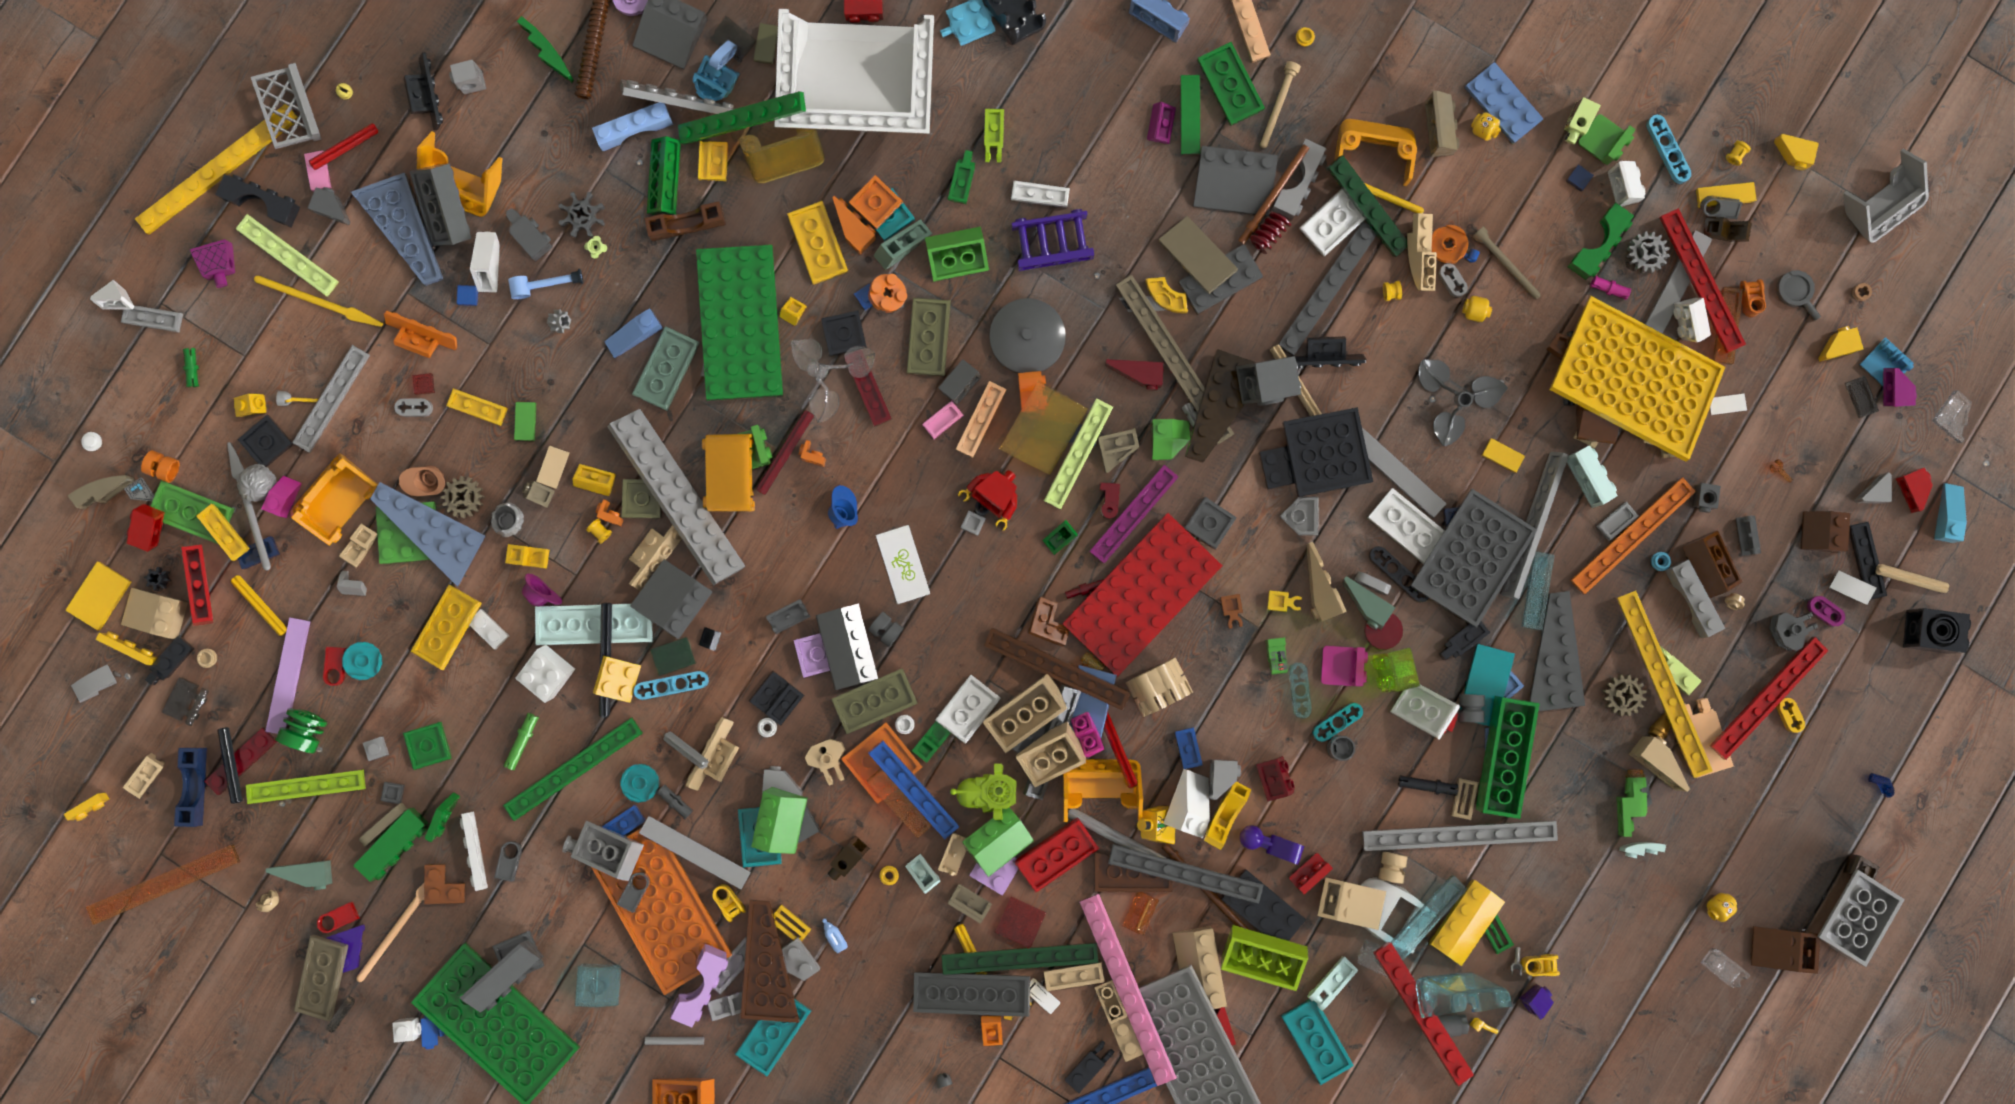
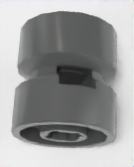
M882 612L869 627L868 631L875 637H881L880 641L887 647H890L904 628L897 622L892 623V618Z
M1459 694V705L1462 707L1459 710V722H1484L1485 712L1482 710V707L1485 706V695Z
M1333 736L1326 744L1328 755L1335 760H1349L1355 753V744L1347 736Z

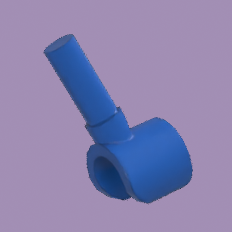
M1470 249L1469 253H1466L1463 258L1473 263L1477 260L1480 252Z

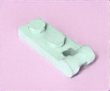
M1342 956L1319 984L1309 992L1307 997L1311 1001H1315L1321 1011L1324 1010L1357 973L1358 969L1346 957ZM1322 991L1326 994L1324 998L1320 996Z

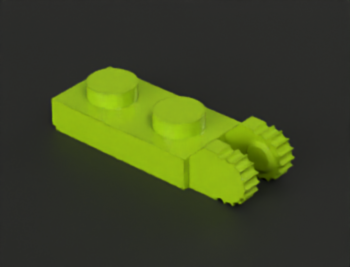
M985 109V162H990V148H997L996 160L1001 162L1004 109Z

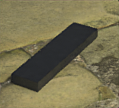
M1869 521L1850 525L1849 535L1861 581L1876 587L1871 599L1887 596L1883 576L1875 572L1879 560Z

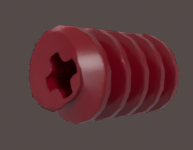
M1271 212L1270 218L1265 219V224L1262 223L1260 229L1255 231V235L1250 237L1254 247L1263 254H1267L1265 248L1272 249L1269 244L1270 242L1277 243L1274 238L1275 236L1278 238L1282 237L1279 231L1284 233L1287 231L1284 225L1291 227V223L1279 213Z

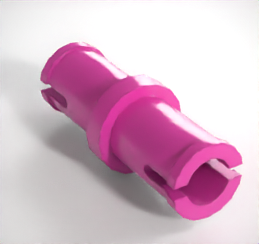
M1596 275L1590 284L1592 288L1602 290L1609 296L1612 294L1624 300H1627L1631 293V288L1616 284V281H1608Z

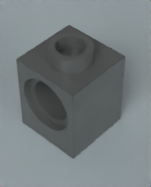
M1706 483L1695 485L1696 492L1694 493L1692 507L1699 508V512L1705 513L1718 509L1721 486ZM1704 494L1709 496L1708 503L1703 500Z

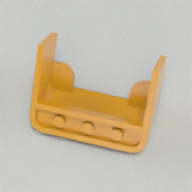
M1346 119L1342 122L1339 128L1334 161L1343 155L1344 149H1356L1360 141L1397 147L1398 155L1402 159L1407 160L1403 186L1409 184L1413 179L1417 153L1415 134L1411 129L1356 119Z
M431 131L417 147V169L448 164L447 155L435 148V132ZM498 157L492 166L483 172L482 178L451 166L454 172L456 187L459 190L460 201L466 212L483 217L490 210L501 183V157Z
M1086 759L1085 764L1064 773V822H1068V809L1080 807L1082 805V798H1121V804L1128 809H1137L1138 821L1142 819L1143 790L1140 763L1136 760L1128 759L1138 782V785L1133 788H1128L1117 759Z

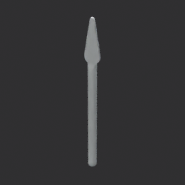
M228 442L231 473L238 483L244 468L232 443ZM242 498L264 570H269L271 565L252 502Z

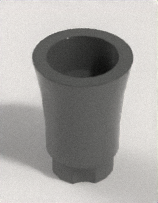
M1466 1015L1438 1016L1450 1037L1468 1034L1469 1024Z

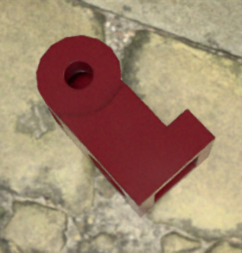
M1100 483V491L1105 492L1101 514L1106 519H1112L1118 513L1120 484Z

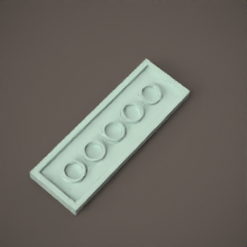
M612 604L611 643L653 642L652 621L630 607L631 604ZM601 605L535 607L536 645L600 644Z

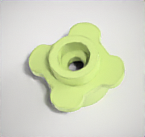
M594 236L593 239H590L584 245V248L591 253V257L594 259L598 258L602 252L607 251V246L601 242L599 236Z

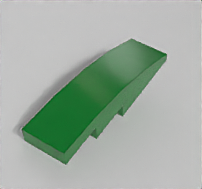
M521 16L517 23L530 34L527 38L529 42L541 51L538 55L541 61L573 83L574 79L551 43L535 26Z
M1180 75L1181 154H1200V75Z

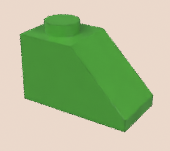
M1176 419L1152 420V460L1173 459L1190 440L1189 421Z

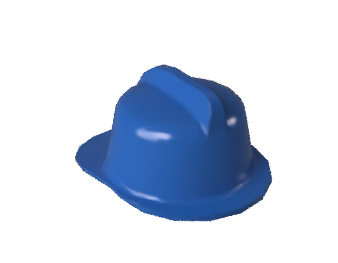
M841 485L833 489L831 506L828 509V517L836 529L844 526H853L858 522L856 497L849 488Z

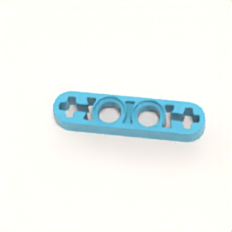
M1661 115L1652 116L1647 121V130L1672 180L1677 184H1683L1690 179L1691 170L1665 118ZM1654 121L1660 123L1658 127L1653 126L1652 124L1654 123ZM1662 136H1665L1669 139V144L1667 146H1664L1660 143V138ZM1669 153L1677 155V162L1669 160ZM1679 163L1681 164V166H1679V167H1677V168H1675V169L1673 168V167L1677 166ZM1679 172H1681V173L1684 172L1685 175H1684L1683 177H1682V176L1679 177V176H1678V173H1679Z
M696 671L641 682L635 686L634 695L640 700H646L701 689L708 685L709 677L703 671ZM699 674L705 678V681H702V685L695 682L691 683L693 687L690 688L688 676H691V680L697 679ZM679 678H683L686 681V686L683 689L676 687V681ZM659 682L667 684V690L664 693H660L657 690ZM653 683L655 695H652V691L646 692L644 697L638 693V690H641V686L652 688L650 684Z

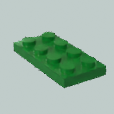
M1232 42L1197 58L1230 126L1265 109Z

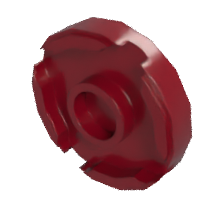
M1391 614L1381 630L1371 628L1366 621L1364 627L1365 638L1377 649L1386 650L1393 648L1403 637L1402 623L1394 614Z

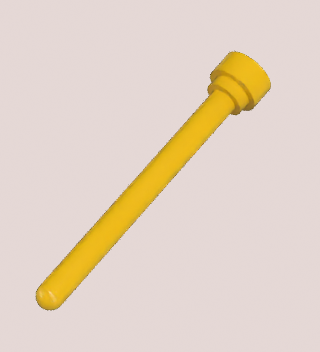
M1364 183L1374 196L1412 212L1424 213L1422 207Z

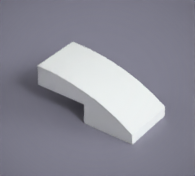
M1840 570L1829 587L1868 605L1876 590V587Z

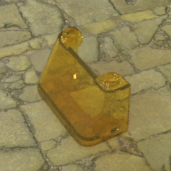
M796 128L797 136L762 147L756 136L747 135L738 138L753 179L757 183H766L821 165L824 162L825 155L817 130Z

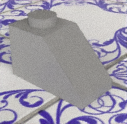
M769 766V769H764L762 793L771 787H775L800 796L803 795L801 788L785 770H781V766Z

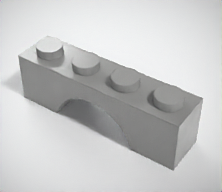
M1305 139L1303 144L1310 149L1299 163L1302 170V182L1295 188L1282 189L1272 208L1273 212L1279 213L1290 220L1295 215L1299 216L1303 208L1300 203L1303 198L1307 199L1311 191L1308 186L1310 182H1315L1319 173L1316 169L1318 165H1323L1327 156L1324 154L1325 147L1308 139Z
M1681 561L1665 570L1673 587L1687 601L1692 613V623L1700 638L1710 637L1724 630L1725 627L1690 561Z

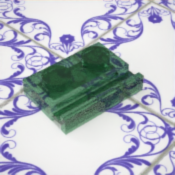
M688 637L650 649L659 676L697 664Z

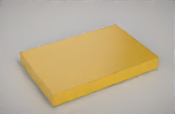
M97 561L66 608V611L100 631L132 581Z

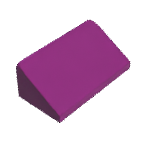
M1163 102L1153 104L1147 140L1170 144L1176 107Z

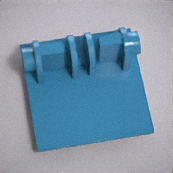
M1885 337L1861 362L1860 366L1883 386V368H1899L1905 373L1914 367V363Z

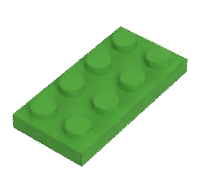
M162 480L151 503V507L165 512L163 523L218 544L217 541L197 518V515L210 504H214L226 520L230 522L235 510Z

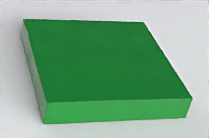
M442 722L403 733L413 770L452 759Z

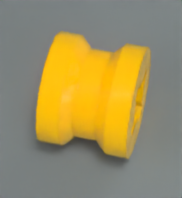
M1395 281L1391 284L1388 282L1383 283L1385 301H1390L1394 298L1396 300L1402 299L1400 281Z

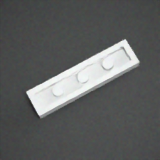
M473 811L461 814L460 826L465 832L463 842L469 854L467 856V864L472 871L470 877L471 885L475 887V891L486 889L488 886Z

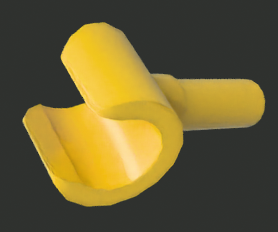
M1474 1018L1470 1023V1026L1478 1032L1483 1027L1494 1034L1498 1033L1497 1029L1488 1026L1479 1018Z

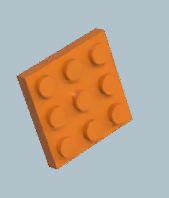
M887 722L841 759L877 804L898 788L868 754L878 743L884 740L913 774L922 768V765Z

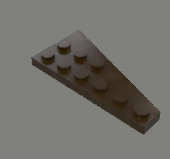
M1219 349L1216 350L1185 457L1203 463L1245 405L1242 404L1236 366L1256 362Z

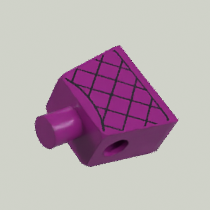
M224 239L190 249L202 277L207 280H214L216 288L226 287L228 285L226 276L235 273L232 243Z

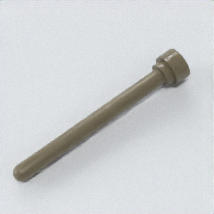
M1484 226L1472 236L1475 241L1483 242L1533 298L1539 299L1541 296L1540 292L1491 241L1488 230Z

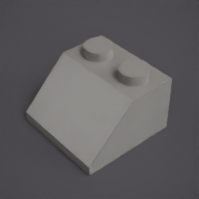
M1210 759L1209 798L1217 800L1237 781V777L1241 775V765H1238V761Z

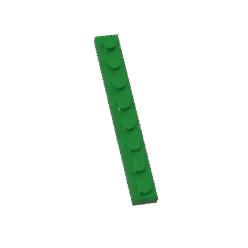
M794 92L679 124L680 144L693 143L806 112L804 92Z

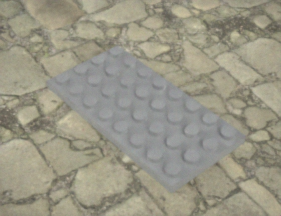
M1192 965L1139 987L1177 1077L1175 1080L1166 1083L1176 1104H1261Z

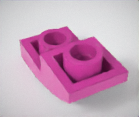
M1089 712L1071 719L1075 735L1079 738L1086 757L1105 750Z

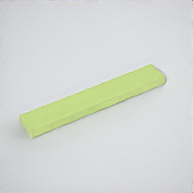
M247 214L237 226V231L328 297L339 283L338 280Z
M1097 398L1095 399L1044 499L1045 502L1059 509L1062 508L1113 409L1112 406Z

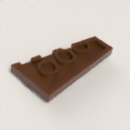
M1095 852L1094 891L1172 892V880L1108 864L1109 855Z

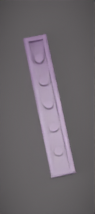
M289 618L266 732L277 734L280 727L288 728L289 726L283 719L284 717H291L286 714L288 708L293 707L311 621Z

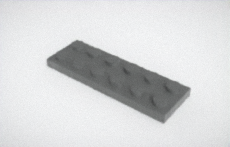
M914 972L913 1012L1029 1017L1030 976L961 973L943 975V973Z

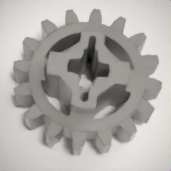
M1646 231L1642 233V236L1638 234L1635 236V239L1629 242L1632 246L1627 248L1631 252L1627 255V258H1632L1629 264H1635V270L1642 268L1641 272L1645 273L1648 269L1650 274L1654 270H1660L1661 266L1667 263L1664 259L1670 257L1669 254H1666L1670 247L1664 246L1667 240L1661 241L1662 235L1655 237V232L1648 235Z

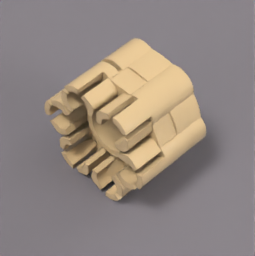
M1176 658L1125 682L1132 697H1137L1134 701L1142 717L1159 711L1155 700L1158 701L1161 709L1167 707L1164 696L1168 704L1171 705L1175 703L1172 692L1177 701L1193 693L1185 675L1181 676L1183 671Z

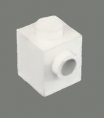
M419 1017L399 1019L393 1022L394 1043L414 1041L420 1037L421 1024L419 1023Z

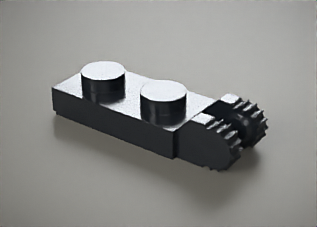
M1103 1040L1092 1051L1090 1050L1064 1079L1078 1093L1085 1088L1115 1052L1110 1049L1100 1059L1096 1054L1103 1049L1105 1045Z

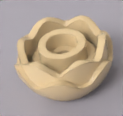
M269 890L268 894L262 895L260 902L256 903L257 910L261 912L271 911L279 903L278 893Z

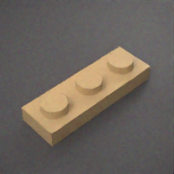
M1101 962L1044 971L1047 991L1104 982Z

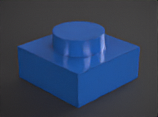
M870 283L854 293L864 310L873 306L868 297Z

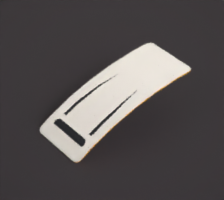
M1035 978L1030 981V996L1048 1013L1052 1014L1060 1005V1001L1048 992Z

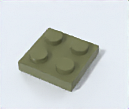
M623 479L622 518L661 519L662 508L642 479Z

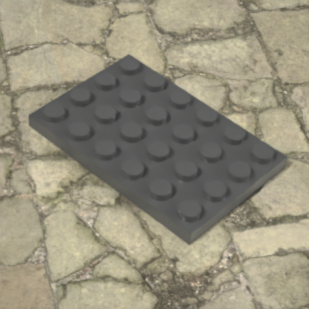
M1470 489L1410 586L1470 625L1477 627L1534 537L1537 529L1474 489Z

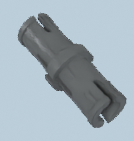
M666 784L656 793L669 804V808L676 810L683 819H686L694 811L681 800L682 797L680 795L677 796Z

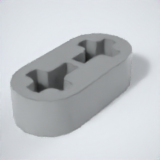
M1444 264L1439 269V278L1451 296L1455 298L1462 297L1468 289L1465 280L1453 264ZM1445 268L1452 271L1450 276L1444 275ZM1456 285L1462 286V289L1460 290L1461 293L1459 291H1454Z
M422 398L399 399L394 406L396 413L403 417H426L433 412L432 403ZM405 403V405L412 407V409H405L404 412L400 410V407L404 406ZM423 403L428 406L427 409H424V412L416 409V407L423 406Z
M1358 571L1355 577L1356 582L1381 594L1388 595L1391 589V585L1366 573Z

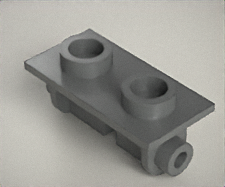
M1755 516L1736 518L1742 556L1760 554L1761 548Z

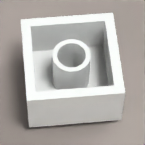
M544 645L534 652L515 679L546 703L557 695L575 668L547 645Z

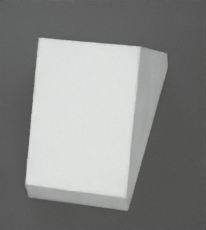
M114 280L90 298L101 309L133 310L134 308L126 290Z

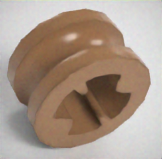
M1866 283L1856 285L1852 290V296L1857 301H1864L1872 295V288ZM1864 288L1866 295L1860 296L1858 290Z

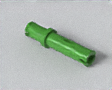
M527 713L522 727L517 731L518 736L503 765L504 767H508L510 770L516 769L529 738L533 736L532 731L539 719L538 716Z

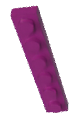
M1163 465L1089 552L1104 564L1178 479V476L1167 466Z

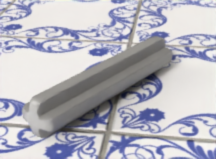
M665 733L664 741L700 769L708 766V759L674 733Z

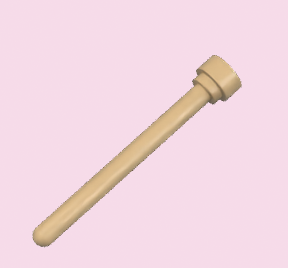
M1287 61L1285 65L1286 76L1260 143L1262 149H1265L1269 143L1291 81L1300 71L1301 66L1295 62Z

